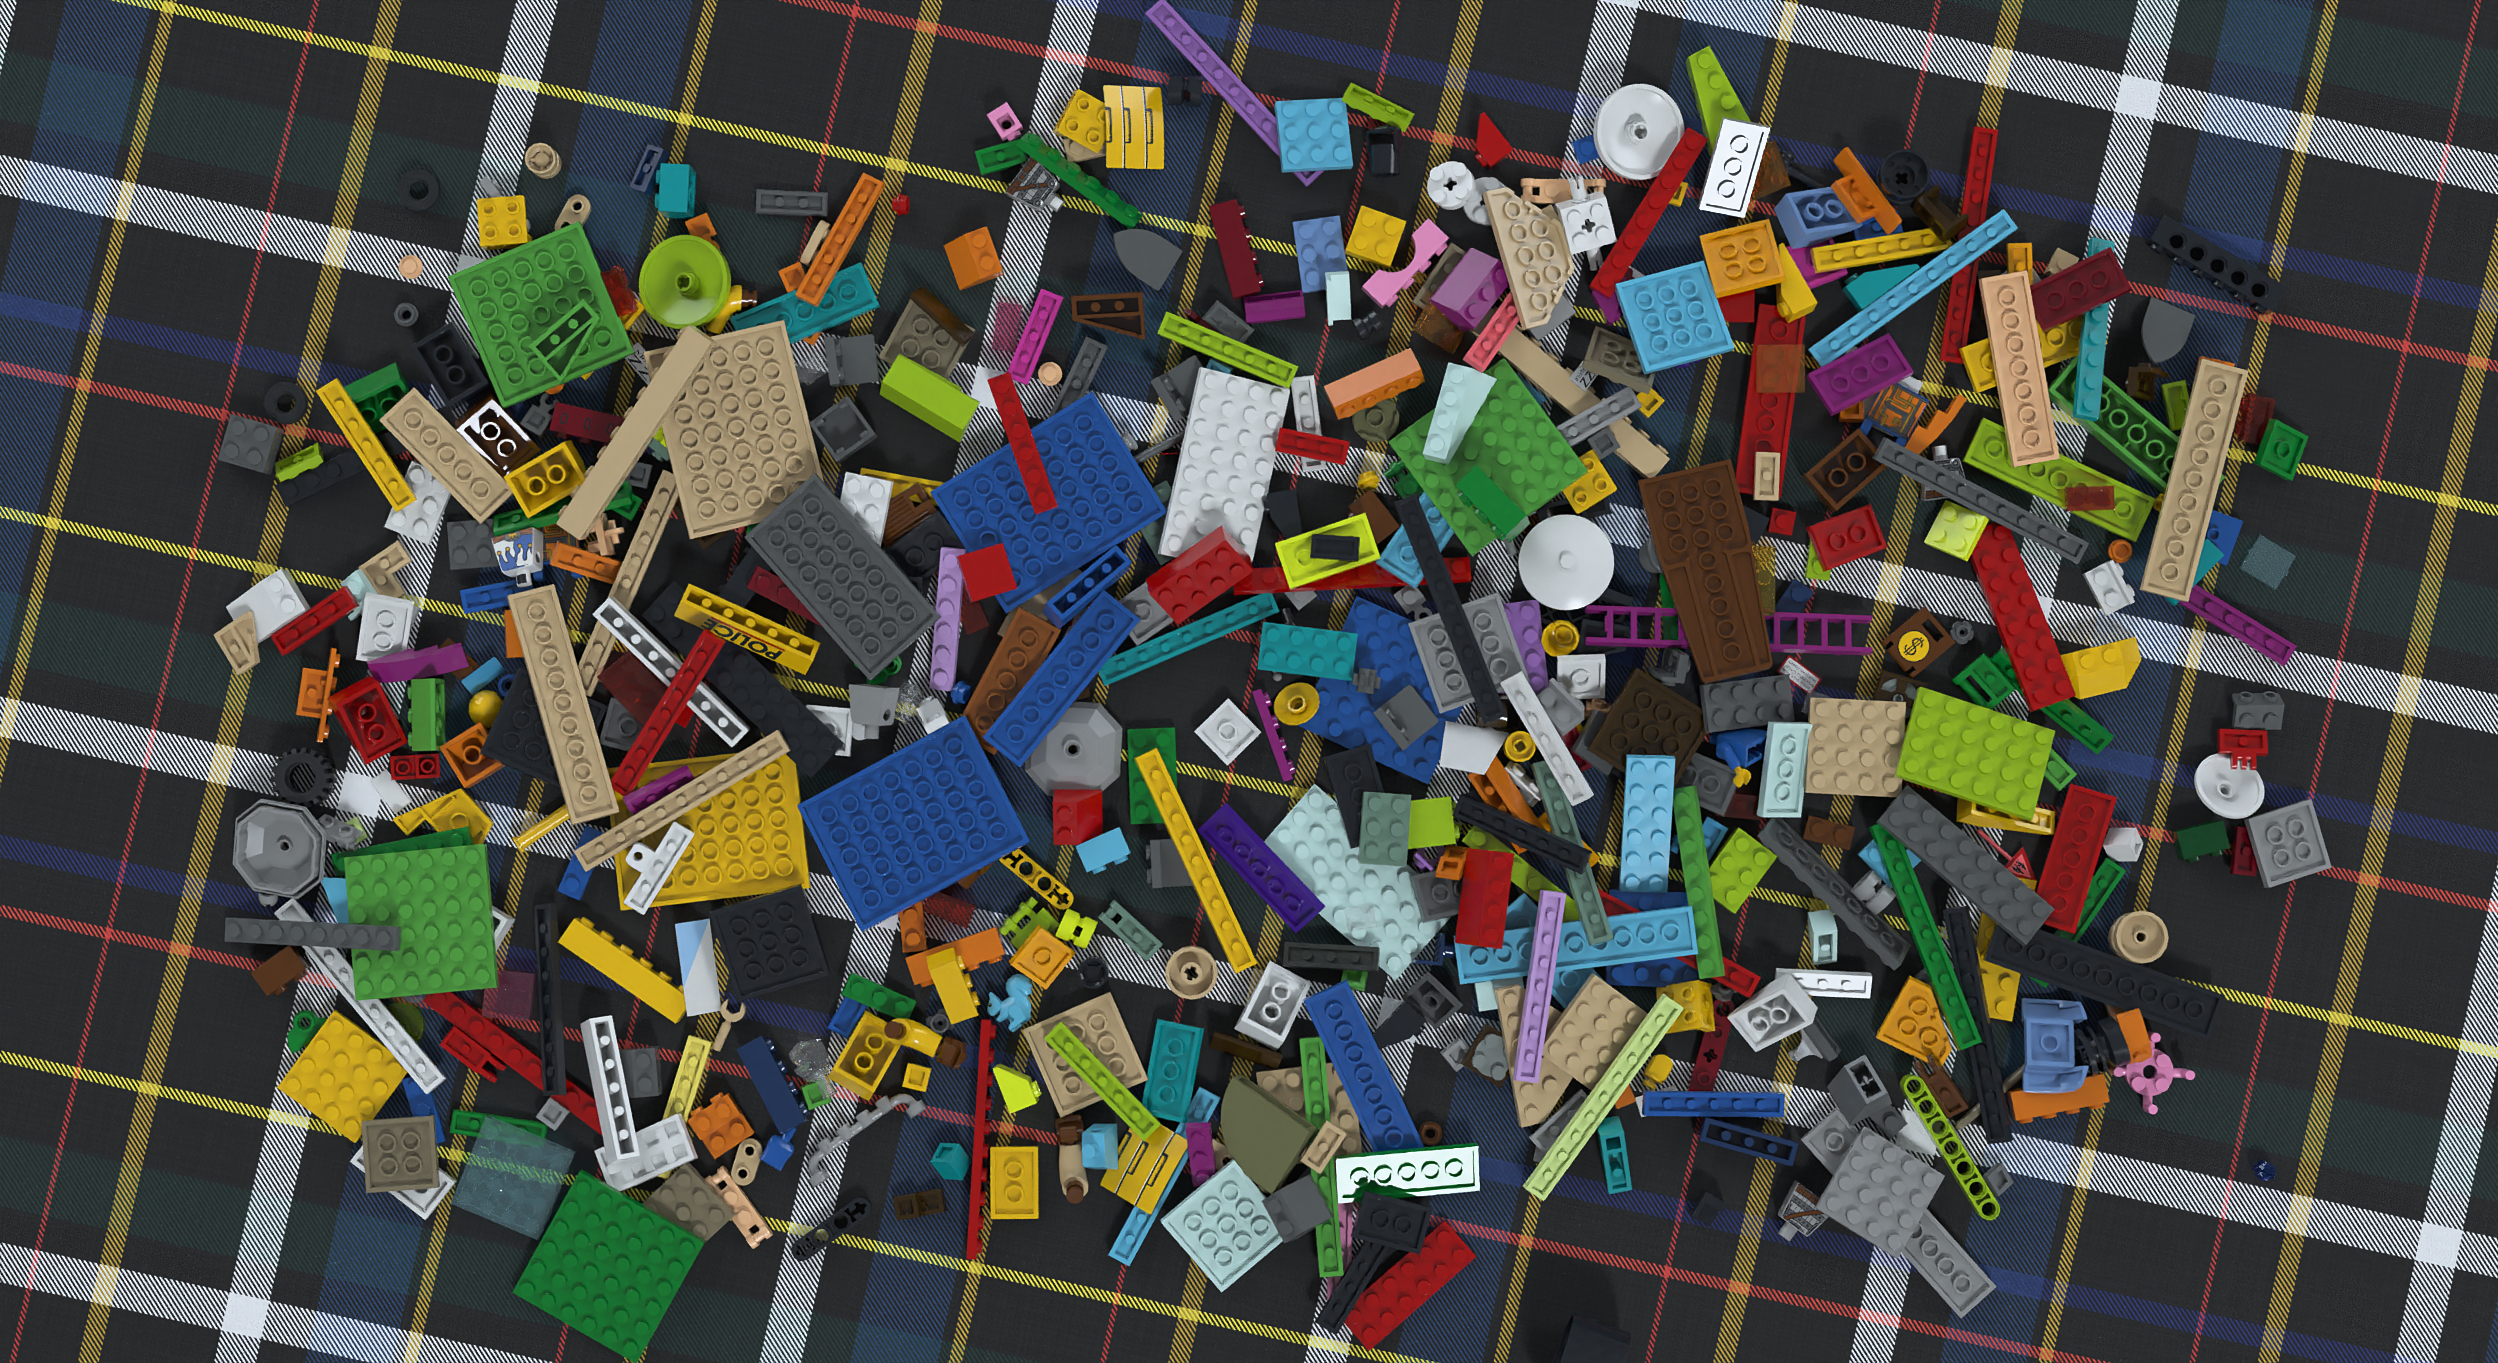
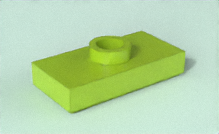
M2185 380L2160 385L2170 431L2181 430L2189 403Z

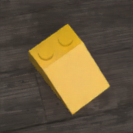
M865 1011L827 1078L869 1101L901 1046L889 1041L885 1035L884 1028L887 1022Z

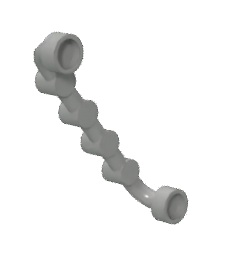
M898 1094L890 1099L886 1095L875 1103L877 1108L871 1113L866 1109L855 1118L858 1122L850 1127L846 1123L836 1130L838 1136L833 1140L827 1137L817 1144L819 1149L810 1157L808 1162L809 1171L812 1176L809 1181L815 1188L829 1178L825 1169L821 1171L818 1169V1162L822 1158L832 1153L836 1148L853 1138L857 1133L870 1126L900 1103H905L909 1106L906 1112L912 1119L927 1108L923 1101L917 1102L908 1094Z

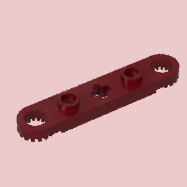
M1715 999L1713 1001L1715 1031H1703L1687 1091H1713L1732 1024L1727 1016L1735 1010L1731 1000L1719 1001ZM1720 1003H1726L1729 1007V1012L1725 1016H1719L1716 1012V1007ZM1713 1049L1716 1057L1715 1059L1711 1058L1710 1062H1707V1058L1703 1054Z

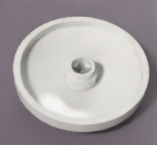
M1648 84L1627 85L1612 92L1599 107L1593 128L1594 143L1601 160L1612 172L1631 180L1657 177L1684 134L1683 118L1674 100L1663 90Z
M1557 515L1538 523L1527 534L1519 551L1518 569L1524 587L1538 602L1553 609L1573 610L1592 603L1606 590L1613 575L1614 555L1607 536L1596 524L1576 515Z

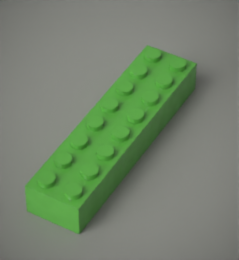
M2078 355L2072 357L2047 387L2049 399L2165 495L2179 437L2130 396H2127L2124 391L2104 375L2102 379L2099 419L2097 421H2090L2073 417ZM2223 474L2221 475L2219 484L2225 478Z

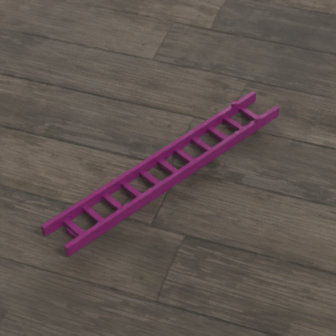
M1586 605L1585 613L1607 614V616H1605L1604 620L1606 638L1586 637L1585 645L1690 649L1687 641H1685V634L1675 608ZM1764 612L1765 620H1773L1771 652L1835 655L1872 654V647H1852L1851 623L1870 624L1872 621V616ZM1613 614L1630 615V639L1613 638ZM1637 615L1654 616V639H1637ZM1661 616L1678 617V640H1661ZM1780 620L1797 621V645L1780 644ZM1804 621L1821 622V646L1804 645ZM1828 622L1844 623L1845 646H1828Z

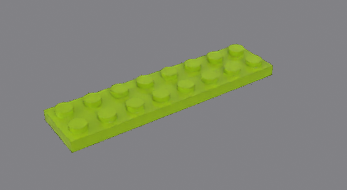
M1985 418L1981 420L1962 462L2129 541L2136 542L2156 500L2155 498L2062 454H2059L2060 459L2011 467L2004 427Z

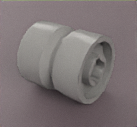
M1873 870L1866 873L1851 890L1860 901H1866V907L1875 915L1880 913L1896 896L1894 890L1888 884H1882V879Z

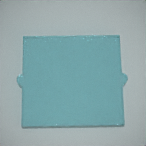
M2259 535L2252 548L2247 550L2248 555L2240 569L2276 590L2284 575H2288V569L2296 556L2264 536Z

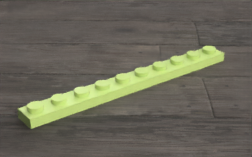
M1664 993L1661 995L1525 1182L1523 1187L1543 1201L1547 1198L1684 1008Z

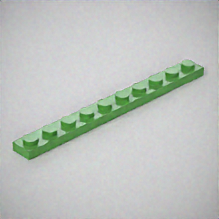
M1320 1036L1299 1038L1306 1120L1317 1127L1316 1132L1308 1143V1147L1325 1121L1331 1122L1325 1050ZM1332 1156L1321 1174L1310 1168L1311 1176L1333 1214L1332 1218L1315 1228L1320 1277L1344 1275L1334 1156Z

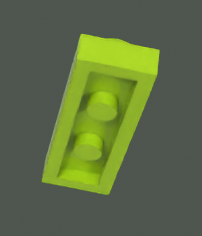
M1350 83L1341 100L1351 108L1361 110L1374 119H1379L1391 126L1400 127L1403 132H1406L1414 116V113L1353 83Z

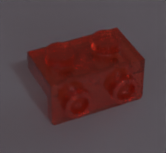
M2255 393L2246 394L2245 398L2241 399L2239 411L2242 412L2241 420L2237 422L2235 428L2238 442L2254 445L2261 444L2269 419H2272L2276 399L2257 396Z

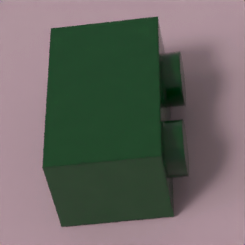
M2214 820L2171 831L2178 859H2186L2187 863L2201 860L2200 855L2208 853L2209 857L2224 854V849L2230 848L2223 820Z

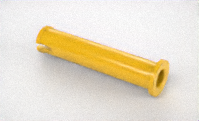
M566 804L519 836L512 837L521 852H525L526 847L569 819Z

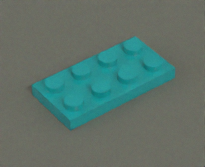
M1263 622L1257 669L1352 681L1358 634Z
M1157 1019L1147 1073L1148 1080H1146L1142 1104L1153 1116L1187 1123L1204 1028Z

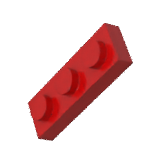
M1280 428L1275 452L1345 466L1350 442Z

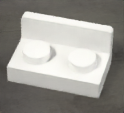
M2113 560L2107 561L2083 574L2104 616L2135 602L2133 599L2135 594L2132 587L2124 582L2122 578L2124 575L2123 570Z

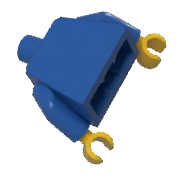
M1748 727L1711 733L1710 743L1717 745V757L1726 760L1730 769L1736 772L1733 783L1737 787H1741L1743 783L1747 785L1751 778V773L1741 767L1746 768L1764 758L1767 731Z

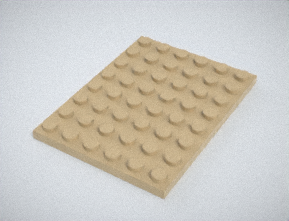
M784 320L712 336L711 338L717 342L661 425L689 539L760 523L814 473L824 482ZM675 345L643 352L649 379L656 367L660 368L665 361L663 359L665 352Z

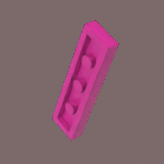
M1044 289L1040 290L1007 371L1010 372L1014 381L1028 386L1064 299L1063 297Z

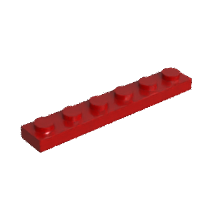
M1010 372L988 379L989 387L1035 515L1057 508L1055 496Z

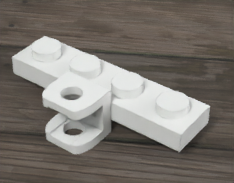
M674 821L657 850L644 843L636 842L627 855L626 862L631 867L640 871L641 875L623 903L644 915L695 833ZM635 852H641L643 858L637 859L634 855Z

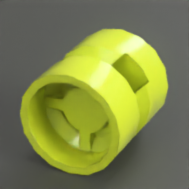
M1068 908L1055 936L1065 941L1071 939L1074 945L1086 950L1098 922L1089 917L1082 919L1080 918V913ZM1077 925L1083 928L1081 934L1074 932Z

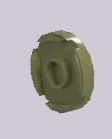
M1387 398L1376 403L1373 407L1354 413L1352 415V424L1355 432L1362 439L1368 442L1379 443L1388 440L1395 433L1399 425V413L1393 402Z

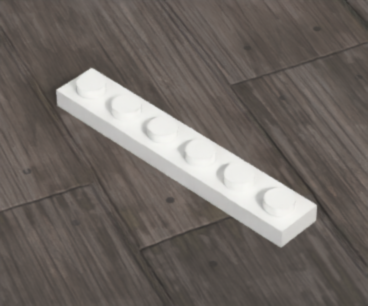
M1522 671L1503 680L1500 683L1571 805L1574 806L1591 798L1594 795Z

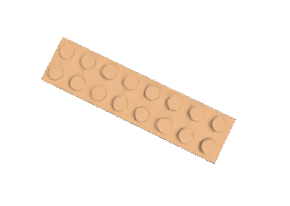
M2026 270L1979 279L2011 467L2060 459L2028 272Z

